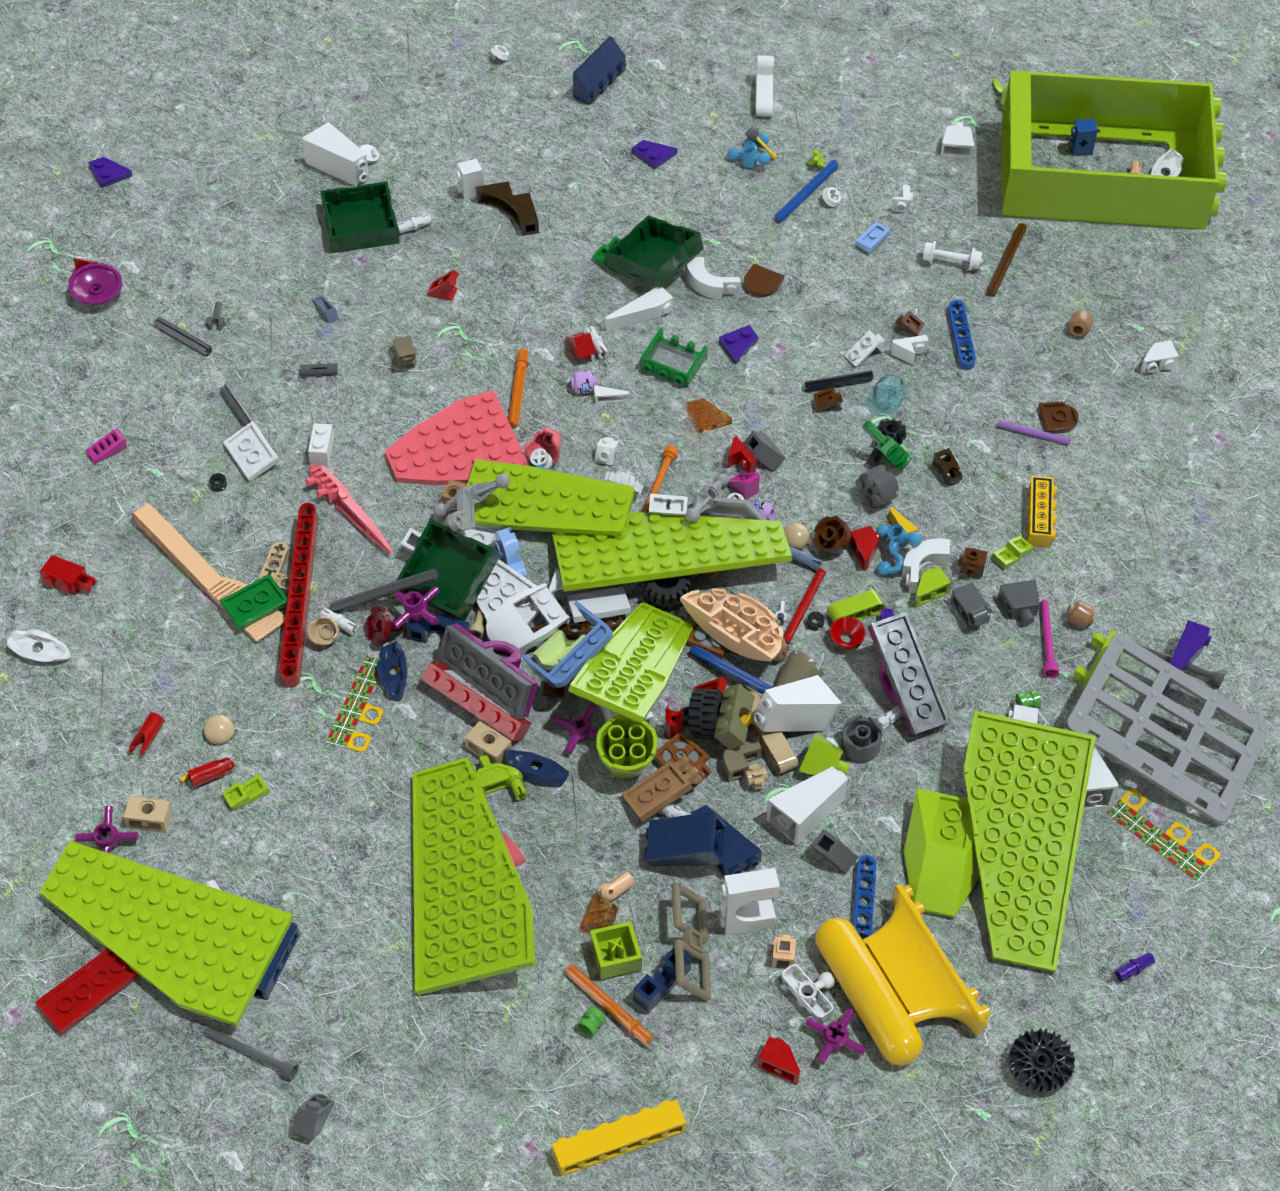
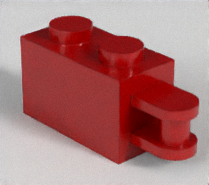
M54 555L50 556L39 571L45 585L58 588L64 593L77 595L79 590L90 593L91 587L97 583L94 577L87 575L85 567Z

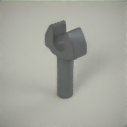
M219 301L215 303L213 316L207 317V326L210 330H212L215 323H218L219 330H222L225 326V319L220 317L222 303Z

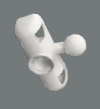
M793 964L782 972L781 978L783 983H787L789 990L797 998L798 1004L806 1008L810 1014H813L818 1022H824L829 1019L833 1012V1005L820 989L831 988L835 984L834 975L830 972H823L819 976V980L813 983L798 965ZM798 971L803 976L801 982L795 977ZM803 993H809L811 996H804ZM825 1002L830 1007V1010L827 1013L822 1008Z

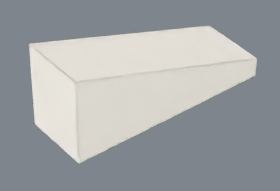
M594 385L595 404L629 401V391Z

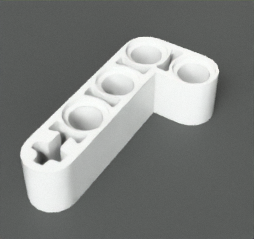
M757 56L756 116L772 117L774 56Z

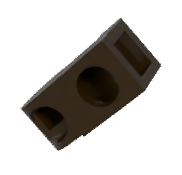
M950 448L934 453L932 464L935 468H938L947 485L963 479L959 464Z

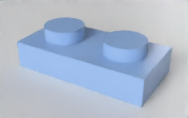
M875 222L856 240V246L871 253L890 234V229Z

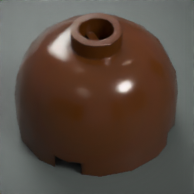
M838 516L824 517L814 528L816 533L815 538L813 537V542L818 549L825 553H840L850 544V527Z

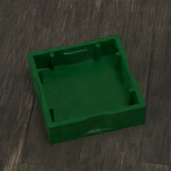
M388 181L320 191L332 254L400 244L399 230L395 212L392 209Z
M648 215L628 235L620 239L604 254L610 271L661 288L695 258L704 247L700 232L683 226L672 225L667 221Z
M430 519L417 542L414 553L405 563L396 581L435 569L438 573L437 580L401 592L406 595L410 592H419L423 597L436 586L440 592L427 605L458 620L465 621L501 555L493 547L471 537L460 535L450 527Z

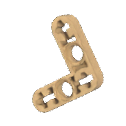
M276 542L271 546L259 579L271 574V577L283 593L289 594V587L281 586L284 582H290L291 575L282 574L289 554L288 546L284 542ZM283 549V551H280L279 557H277V551ZM272 563L279 564L275 569L269 567ZM312 581L310 587V595L313 593L314 590Z

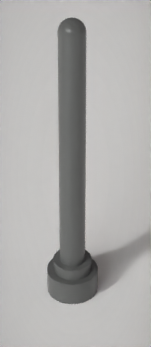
M1137 643L1164 661L1171 662L1173 656ZM1191 664L1186 669L1209 678V681L1213 682L1212 684L1219 687L1226 673L1221 670H1213L1212 672L1194 664Z
M212 1028L205 1030L206 1036L279 1069L282 1076L289 1080H292L298 1072L299 1064L291 1060L283 1062Z

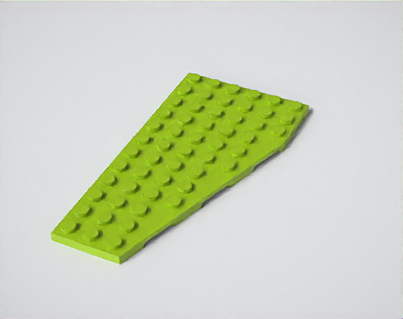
M630 512L622 536L551 532L564 592L792 561V554L781 521L700 516L697 522L692 523L687 521L685 516L649 515L646 512Z
M974 711L963 773L992 959L1055 973L1096 736Z
M466 757L413 772L415 992L418 995L535 966L533 907L471 761Z
M73 841L68 842L39 891L43 898L80 925L85 932L104 947L106 946L142 978L173 1000L178 1007L235 1027L241 1021L294 919L291 913Z

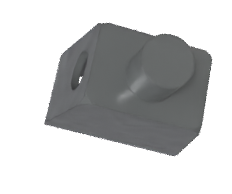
M1036 580L1000 585L998 598L1011 619L1022 618L1025 625L1033 623V616L1037 615L1039 609Z

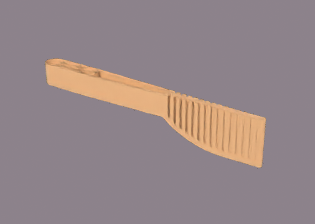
M149 503L132 513L136 524L218 605H220L219 600L247 586V584L240 581L221 577ZM278 610L243 630L257 643L285 624L286 617Z

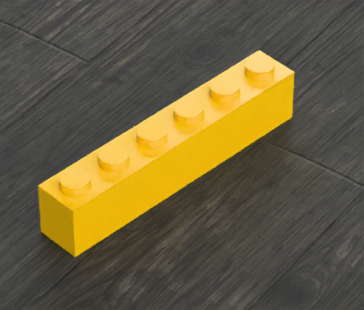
M677 1099L673 1101L666 1100L654 1108L641 1109L637 1114L631 1116L624 1115L615 1122L602 1123L590 1131L582 1130L573 1137L560 1138L552 1144V1154L562 1177L686 1132L687 1122Z

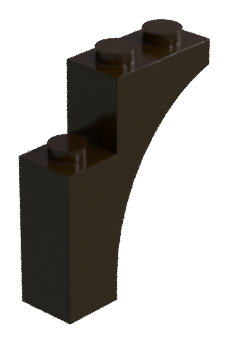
M509 181L476 187V200L478 204L494 206L508 213L517 222L522 236L539 233V220L530 192L513 195Z

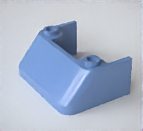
M577 600L574 602L575 606L584 619L593 625L594 628L549 673L544 671L524 653L521 655L532 672L552 688H560L567 685L580 672L585 663L592 659L613 636L610 627Z

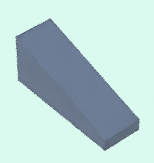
M323 295L313 298L314 304L329 324L339 320L336 308Z

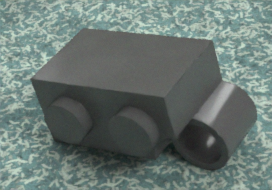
M973 583L952 590L950 602L969 630L989 622L990 614L992 613L991 606L985 602L981 591Z

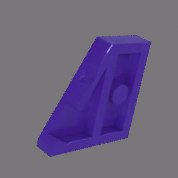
M642 140L632 147V153L656 169L678 154V149Z
M106 157L88 162L90 169L102 187L133 176L130 169Z
M750 325L719 337V343L735 364L740 361V357L743 354L746 355L750 347L758 342V335Z

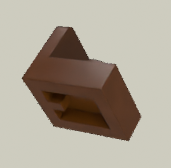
M908 311L905 315L901 314L896 319L895 323L897 325L894 330L898 331L900 328H903L911 336L916 337L925 323Z
M834 387L813 394L818 412L836 406L839 411L842 410V395L840 392L837 393Z

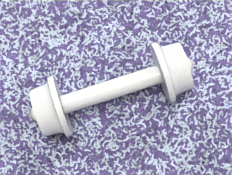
M934 241L933 243L926 242L925 248L921 250L924 253L923 260L929 261L930 264H932L934 256L970 262L969 270L971 271V269H979L980 263L984 262L981 258L982 252L975 250V248L972 249L971 255L937 250L935 249L936 241Z

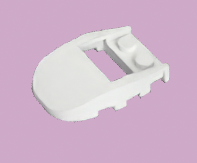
M544 583L517 593L493 611L486 624V634L490 641L508 642L516 646L523 654L532 647L541 646L546 639L558 631L561 625L565 622L568 625L570 618ZM524 598H530L548 623L547 626L535 633L532 632L514 606V604Z

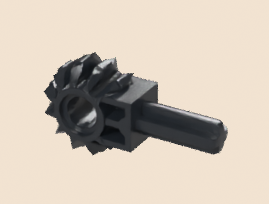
M895 417L892 420L886 418L885 421L881 420L879 425H877V428L885 437L888 435L899 445H902L907 433L906 426L902 425L901 420L896 421ZM875 448L867 459V463L871 467L877 466L883 455Z

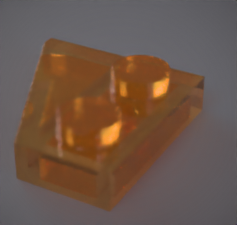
M704 398L687 402L686 407L699 433L732 424V418Z
M594 893L580 928L588 932L611 926L616 920L619 907Z

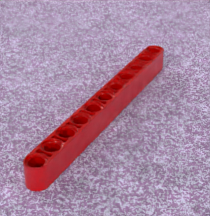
M312 503L302 504L298 511L279 671L284 685L290 688L297 686L301 680L310 587L319 523L316 508Z

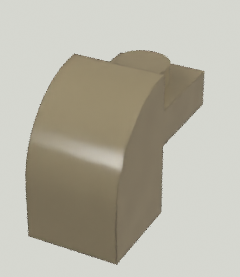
M411 335L393 339L392 342L398 366L416 364L417 352L416 347H413Z
M759 742L747 743L742 747L738 746L733 749L726 748L723 770L728 783L745 778L744 772L748 771L747 763L761 758Z

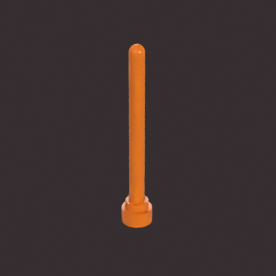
M671 445L665 447L663 451L664 461L642 512L649 513L650 494H658L670 463L676 460L679 450Z

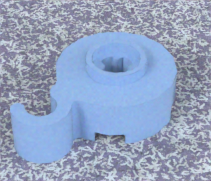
M511 527L496 531L494 534V547L501 555L499 560L501 559L506 565L527 578L522 558L517 555L520 547L515 533H510Z

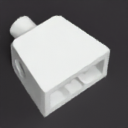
M956 122L953 126H947L942 142L941 156L972 158L974 141L971 128L963 127L961 122Z

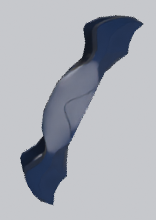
M395 641L381 648V658L377 662V674L388 695L396 701H401L406 687L408 667L405 653L399 643ZM393 667H400L399 672L394 675L390 674V670Z
M505 750L504 759L506 765L519 770L523 780L536 785L559 787L569 776L568 770L547 757L532 752ZM538 762L542 764V767L540 769H533L531 764Z

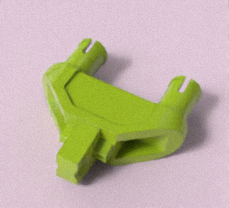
M487 755L479 757L482 768H479L476 774L485 795L510 786L516 800H521L520 795L522 799L528 796L522 783L523 776L519 770L500 763L491 764Z

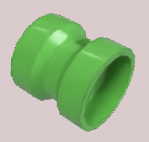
M1031 690L1027 694H1016V705L1041 708V699L1037 690Z
M589 1007L585 1012V1018H581L577 1022V1027L585 1035L594 1037L598 1032L597 1028L606 1022V1017L597 1008Z

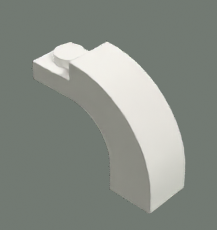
M695 257L686 265L687 280L690 286L699 294L712 299H722L723 294H739L740 277H716L711 275L704 267V257Z
M950 539L926 540L919 546L913 547L907 553L904 560L902 577H906L905 585H909V593L916 594L918 575L922 568L928 565L948 566Z

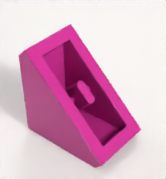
M740 473L729 480L728 486L736 493L741 494L744 500H747L759 492L760 475L759 473Z

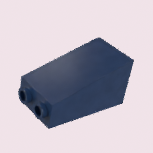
M715 811L650 820L649 828H646L648 844L644 850L645 859L651 866L724 865L726 824Z

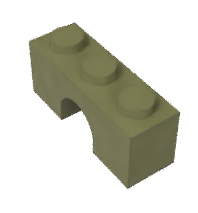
M740 683L724 689L714 737L728 749L745 744L748 727L742 723L740 716L752 712L755 697Z

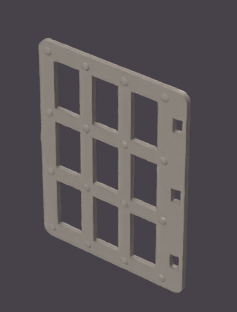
M1115 634L1066 721V728L1069 731L1084 734L1090 732L1098 737L1097 741L1095 740V748L1218 824H1222L1227 820L1269 733V727L1266 723L1122 634ZM1122 651L1158 673L1151 687L1115 665ZM1108 676L1145 698L1138 712L1101 690ZM1169 680L1205 702L1198 716L1162 694ZM1095 701L1132 723L1125 737H1122L1088 715ZM1156 705L1192 727L1186 741L1149 720ZM1215 710L1252 731L1246 745L1209 724ZM1142 731L1179 752L1172 767L1135 745ZM1203 735L1239 756L1233 771L1196 749ZM1190 760L1227 782L1220 797L1183 775ZM1142 765L1152 771L1151 775L1140 769ZM1199 800L1200 802L1205 804L1206 807H1201L1200 805L1195 803V801Z

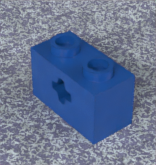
M1095 119L1075 120L1074 127H1071V139L1068 141V147L1071 149L1073 156L1093 155L1098 132Z

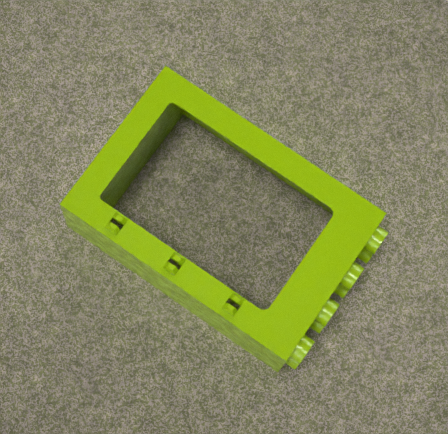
M1010 70L1002 113V216L1206 229L1209 216H1217L1219 196H1215L1216 192L1224 193L1227 180L1226 172L1218 171V167L1222 168L1224 164L1225 148L1217 147V143H1220L1222 140L1223 123L1215 122V118H1219L1221 113V98H1214L1213 83ZM1095 119L1098 130L1096 140L1142 142L1143 144L1163 143L1168 145L1169 149H1174L1181 154L1184 160L1182 170L1177 177L1032 167L1031 135H1039L1040 137H1071V127H1074L1075 120Z

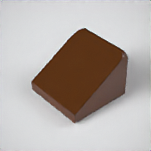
M544 682V696L563 698L565 686L552 688Z

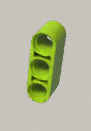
M872 589L831 604L827 608V613L833 622L841 617H853L860 621L879 614L881 608H885V604L877 591Z

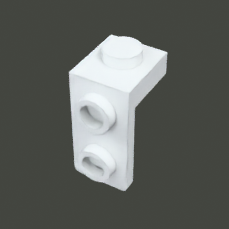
M869 330L849 350L845 357L858 367L876 347L883 353L887 349L883 344L885 340L879 334L875 336Z

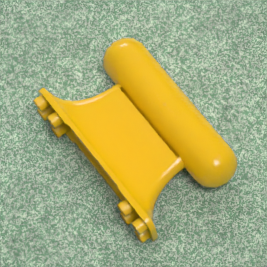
M897 884L893 888L891 902L894 910L892 915L872 935L861 939L853 924L847 919L839 917L827 919L820 925L815 935V941L820 953L882 1056L890 1064L897 1066L911 1064L922 1052V1038L914 1024L932 1018H954L963 1022L974 1035H980L983 1033L984 1027L988 1026L986 1018L991 1016L985 1004L979 1007L976 1002L979 999L978 991L975 987L968 989L963 980L959 978L924 923L921 916L924 913V907L920 901L913 903L910 897L914 896L911 886H902L901 884Z

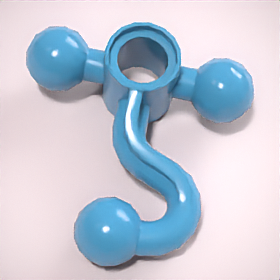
M760 133L759 138L767 145L769 143V136L765 133ZM748 138L745 139V146L741 148V152L737 148H731L727 154L728 158L732 161L742 159V165L745 168L756 166L757 161L760 165L766 166L770 163L771 159L769 154L765 152L756 155L758 147L755 142L760 146L762 145L757 140H750Z
M894 524L890 528L886 525L878 526L876 532L880 539L890 537L889 552L892 558L897 561V564L891 566L887 561H882L877 565V572L882 576L898 573L904 565V558L898 553L900 547L908 545V543L913 547L919 546L922 543V535L918 532L908 534L900 524Z

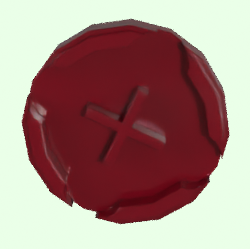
M374 607L370 610L372 613L366 620V634L368 639H371L372 645L385 644L391 631H403V625L398 629L392 625L394 621H391L389 612L385 607Z

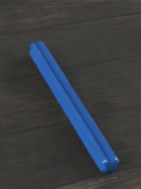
M830 161L775 214L774 219L780 223L790 215L838 168V162Z
M693 645L690 648L691 656L761 694H764L767 689L774 688L697 645Z

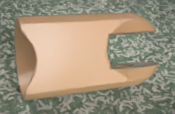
M622 872L608 883H604L599 887V898L603 901L614 900L635 885L634 879L629 872Z

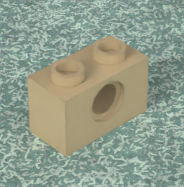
M481 721L465 736L466 748L479 757L487 755L491 764H501L505 760V750H512L511 740L503 734L501 735L493 727Z
M129 796L123 818L126 828L167 833L173 811L170 801L165 799L156 800L143 796Z

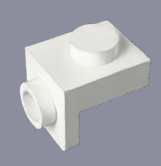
M903 185L901 197H893L892 211L909 212V205L913 202V192H910V185Z
M609 437L601 438L597 444L595 462L613 465L619 441H614L613 438Z

